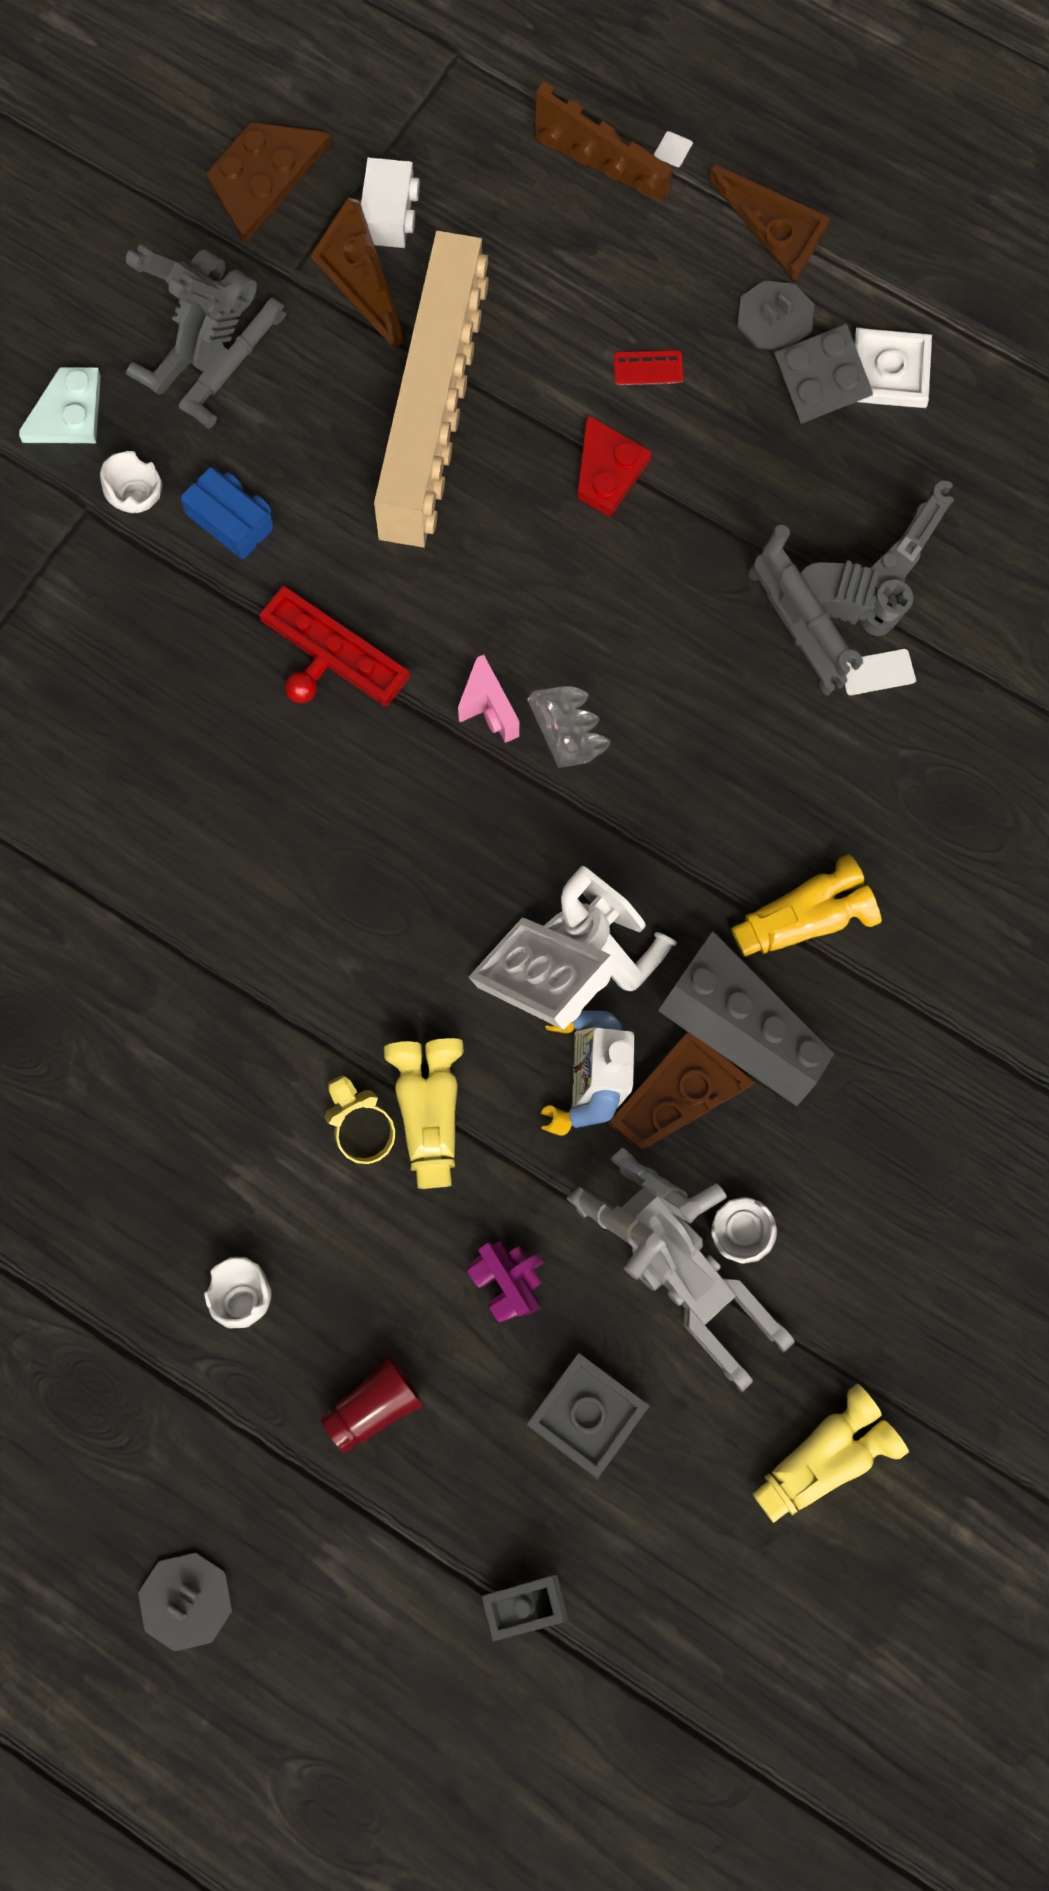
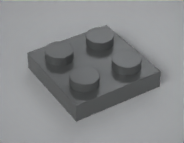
M847 324L775 352L776 360L800 424L873 395L871 385Z
M578 1353L527 1423V1427L598 1479L649 1408V1405Z

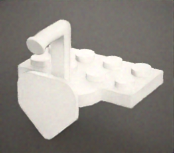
M581 866L564 886L561 895L562 912L555 915L544 926L522 917L469 976V979L477 988L563 1030L569 1023L579 1017L583 1007L598 991L608 984L610 977L622 989L626 991L636 990L662 962L671 947L677 944L672 938L655 932L654 936L656 938L634 964L609 934V926L612 922L641 932L646 926L645 922L623 896L585 866ZM583 893L591 904H582L578 897Z

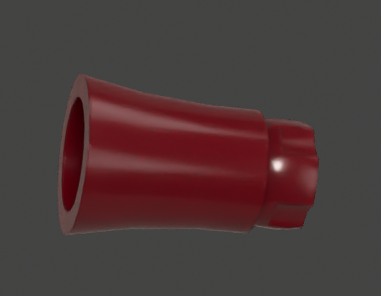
M388 1356L372 1374L336 1402V1407L325 1413L320 1420L330 1438L345 1453L359 1442H366L376 1433L403 1416L424 1407V1404L402 1370Z

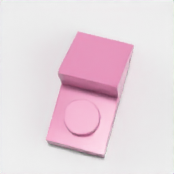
M482 655L476 658L458 707L459 722L484 712L493 733L499 731L506 743L519 737V720L487 659Z

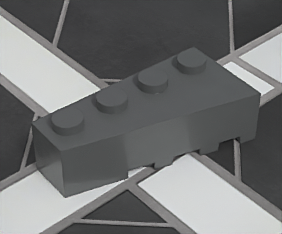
M713 931L658 1010L796 1106L816 1085L834 1056V1053Z

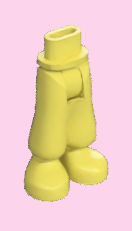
M445 1038L426 1043L425 1053L429 1068V1077L427 1079L422 1077L421 1072L422 1050L420 1043L411 1041L396 1042L384 1046V1058L400 1071V1077L395 1083V1092L403 1118L410 1161L413 1162L411 1163V1170L416 1171L419 1189L448 1187L452 1185L450 1168L455 1167V1160L453 1158L455 1155V1110L458 1083L456 1077L451 1073L450 1067L464 1052L463 1041L460 1039Z
M856 1384L849 1389L846 1411L842 1414H831L825 1418L812 1434L772 1471L773 1475L767 1474L764 1476L767 1482L752 1493L773 1523L787 1512L794 1515L797 1512L796 1508L800 1510L838 1486L866 1473L872 1467L873 1458L876 1455L882 1454L892 1459H901L909 1452L901 1437L885 1420H881L859 1440H853L854 1433L882 1416L878 1406L862 1386Z

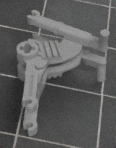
M621 1148L610 1159L620 1168L619 1171L624 1177L643 1187L621 1208L617 1206L614 1210L580 1187L571 1193L567 1199L576 1206V1211L583 1218L588 1215L602 1228L610 1230L633 1246V1256L627 1261L624 1270L634 1279L638 1280L639 1278L652 1291H655L660 1285H664L669 1290L668 1295L678 1306L682 1304L685 1308L684 1327L724 1371L725 1376L730 1381L733 1380L737 1388L743 1392L753 1380L705 1326L734 1298L772 1342L775 1341L782 1352H785L795 1341L787 1330L771 1317L740 1280L721 1278L717 1273L721 1267L710 1255L706 1258L702 1255L700 1250L703 1247V1240L684 1221L686 1220L691 1224L699 1214L727 1197L722 1188L715 1183L694 1197L688 1198L687 1193L683 1189L661 1177L653 1169L641 1165L626 1149Z

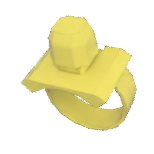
M344 1075L331 1080L328 1083V1091L334 1104H339L327 1110L324 1118L329 1124L335 1126L334 1136L338 1148L346 1158L356 1163L370 1164L381 1160L389 1153L394 1144L395 1128L393 1121L382 1108L376 1106L378 1097L372 1091L364 1090L355 1095L357 1093L355 1087ZM361 1107L374 1108L384 1113L390 1125V1137L385 1148L377 1155L369 1158H355L347 1154L341 1148L338 1138L339 1129L345 1116L352 1110Z

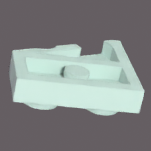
M60 367L21 427L19 436L22 443H96L101 379L99 369Z

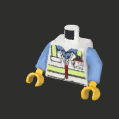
M582 1010L579 1017L569 1023L564 1030L555 1025L545 1026L547 1030L566 1034L572 1032L574 1028L577 1031L575 1032L572 1108L570 1112L553 1106L543 1108L541 1114L551 1117L553 1120L549 1125L542 1126L541 1129L564 1136L569 1132L572 1125L575 1128L609 1121L614 1116L617 1108L632 1091L634 1033L622 1031V1025L614 1014L607 1011Z

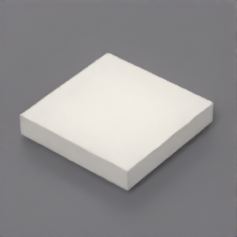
M856 328L854 344L873 392L872 396L857 402L926 408L929 399L932 335Z

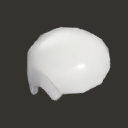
M133 451L113 454L103 462L100 472L103 493L107 501L115 508L128 513H141L150 509L160 499L162 480L152 462L144 463L140 461Z
M741 1197L729 1200L716 1212L711 1234L721 1255L727 1259L745 1264L759 1261L771 1251L776 1241L777 1227L775 1219L767 1206L753 1198Z
M229 1257L211 1269V1284L208 1290L204 1292L209 1312L214 1320L227 1328L250 1327L267 1312L271 1300V1288L264 1271L258 1264L247 1257Z

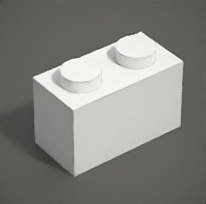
M368 158L361 206L374 245L405 248L407 233L414 232L415 210L410 209L412 201L418 202L420 180L419 178H413L412 162Z

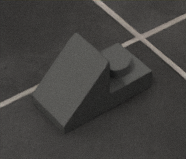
M557 1575L482 1596L493 1642L569 1621Z

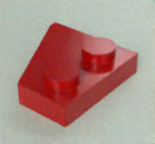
M589 416L586 422L578 499L611 517L651 461L652 452Z

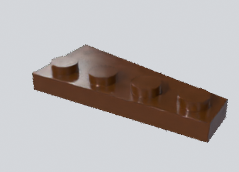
M545 81L541 83L536 91V140L549 149H556L572 157L582 165H589L605 173L607 177L614 181H621L637 189L644 196L653 197L664 202L670 193L673 168L633 141L627 145L620 141L613 127L604 121L600 125L595 124L581 114L583 111L581 105L572 99L567 104L552 94L555 89L553 86Z

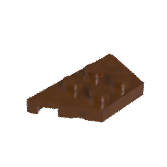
M251 122L206 173L208 183L214 194L219 197L228 218H231L237 228L241 241L246 243L327 150L331 145L330 134L321 131Z

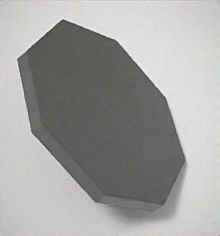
M763 280L741 296L737 327L756 348L783 350L811 336L815 304L796 284Z
M198 1553L158 1561L138 1592L144 1631L174 1652L213 1643L233 1612L226 1572Z

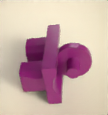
M501 1241L495 1244L489 1242L478 1249L481 1256L467 1268V1272L474 1284L479 1288L486 1286L495 1279L499 1283L503 1293L488 1302L489 1308L498 1322H503L516 1316L529 1315L541 1308V1305L531 1291L542 1284L535 1272V1269L544 1262L539 1254L527 1259L520 1246L508 1253Z

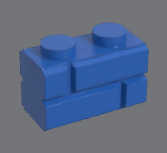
M210 467L198 479L196 484L194 483L182 494L181 502L184 512L241 560L245 559L256 548V545L261 543L272 532L271 509L261 497L254 495L251 498L244 493L242 485L232 474L226 472L222 475L216 469Z

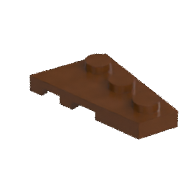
M687 1032L611 1119L608 1125L639 1152H642L749 1089L755 1082L723 1055Z

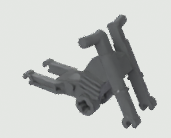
M140 244L137 248V253L132 250L128 251L126 264L139 273L144 271L166 281L169 285V292L179 298L178 303L181 305L177 306L175 310L178 315H173L172 320L179 324L176 344L154 372L136 362H132L127 368L126 375L146 385L156 394L160 395L169 388L179 374L191 363L203 373L181 400L179 409L194 417L207 429H210L215 425L217 417L202 404L211 394L215 395L246 356L252 353V349L273 324L278 325L283 321L286 316V312L282 310L284 304L273 297L270 298L264 308L244 332L236 338V341L228 350L224 347L223 342L231 340L232 336L229 334L234 333L235 327L233 325H237L239 320L236 316H240L242 311L252 302L257 290L256 281L239 270L230 271L221 280L225 272V262L206 249L199 251L193 257L190 264L184 261L178 262L171 257Z
M944 480L934 486L930 492L929 500L922 503L914 512L913 520L901 539L871 568H862L861 565L857 563L851 564V561L847 560L846 563H813L800 573L783 550V546L790 535V530L785 525H777L771 537L763 547L762 555L757 556L753 565L749 568L748 577L753 581L759 580L766 590L767 598L795 639V646L797 648L800 647L819 676V686L825 695H830L835 689L831 681H834L838 688H842L847 683L846 675L850 672V666L846 662L850 663L854 670H858L863 664L862 656L857 651L849 649L832 623L831 618L837 619L839 617L842 621H850L854 625L860 619L863 629L874 636L886 635L894 628L899 619L906 614L913 604V593L910 587L904 583L905 578L919 560L920 551L947 508L954 501L953 497H945L941 494L948 493L953 486L951 482ZM876 615L883 620L882 623L874 620Z

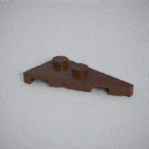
M715 164L711 170V183L793 280L798 281L829 228L831 218Z
M348 198L310 257L391 346H400L405 338L361 203L357 199Z

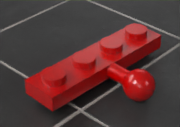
M285 586L279 590L259 614L262 623L314 657L304 672H295L286 680V695L295 703L303 704L313 699L317 690L316 681L327 668H330L385 707L390 704L410 679V671Z

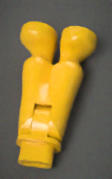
M850 854L840 857L836 862L834 873L816 875L783 897L769 903L754 913L745 915V922L731 928L733 937L743 957L757 951L766 954L768 949L771 952L811 938L835 933L845 928L852 917H857L867 927L880 924L881 915L870 887L868 885L864 886L863 873ZM843 891H854L846 897H843L841 899H834L836 894H839Z

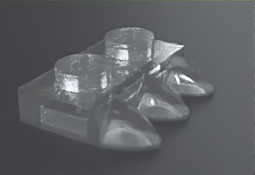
M571 686L536 690L527 699L558 768L590 763L596 756L606 751L610 744V740L601 735L587 733L597 725L599 717L589 711L576 709L586 702L589 695L585 691Z

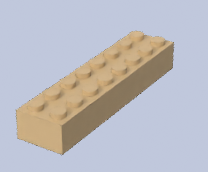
M436 231L374 501L379 540L425 547L427 534H434L437 523V511L434 510L436 499H442L445 485V477L442 476L443 465L449 466L452 454V442H449L451 431L456 432L460 416V409L457 408L458 398L463 399L465 396L467 375H464L465 366H471L474 354V342H471L473 332L478 333L481 322V309H478L480 300L486 299L489 278L485 277L488 255L482 254V238Z

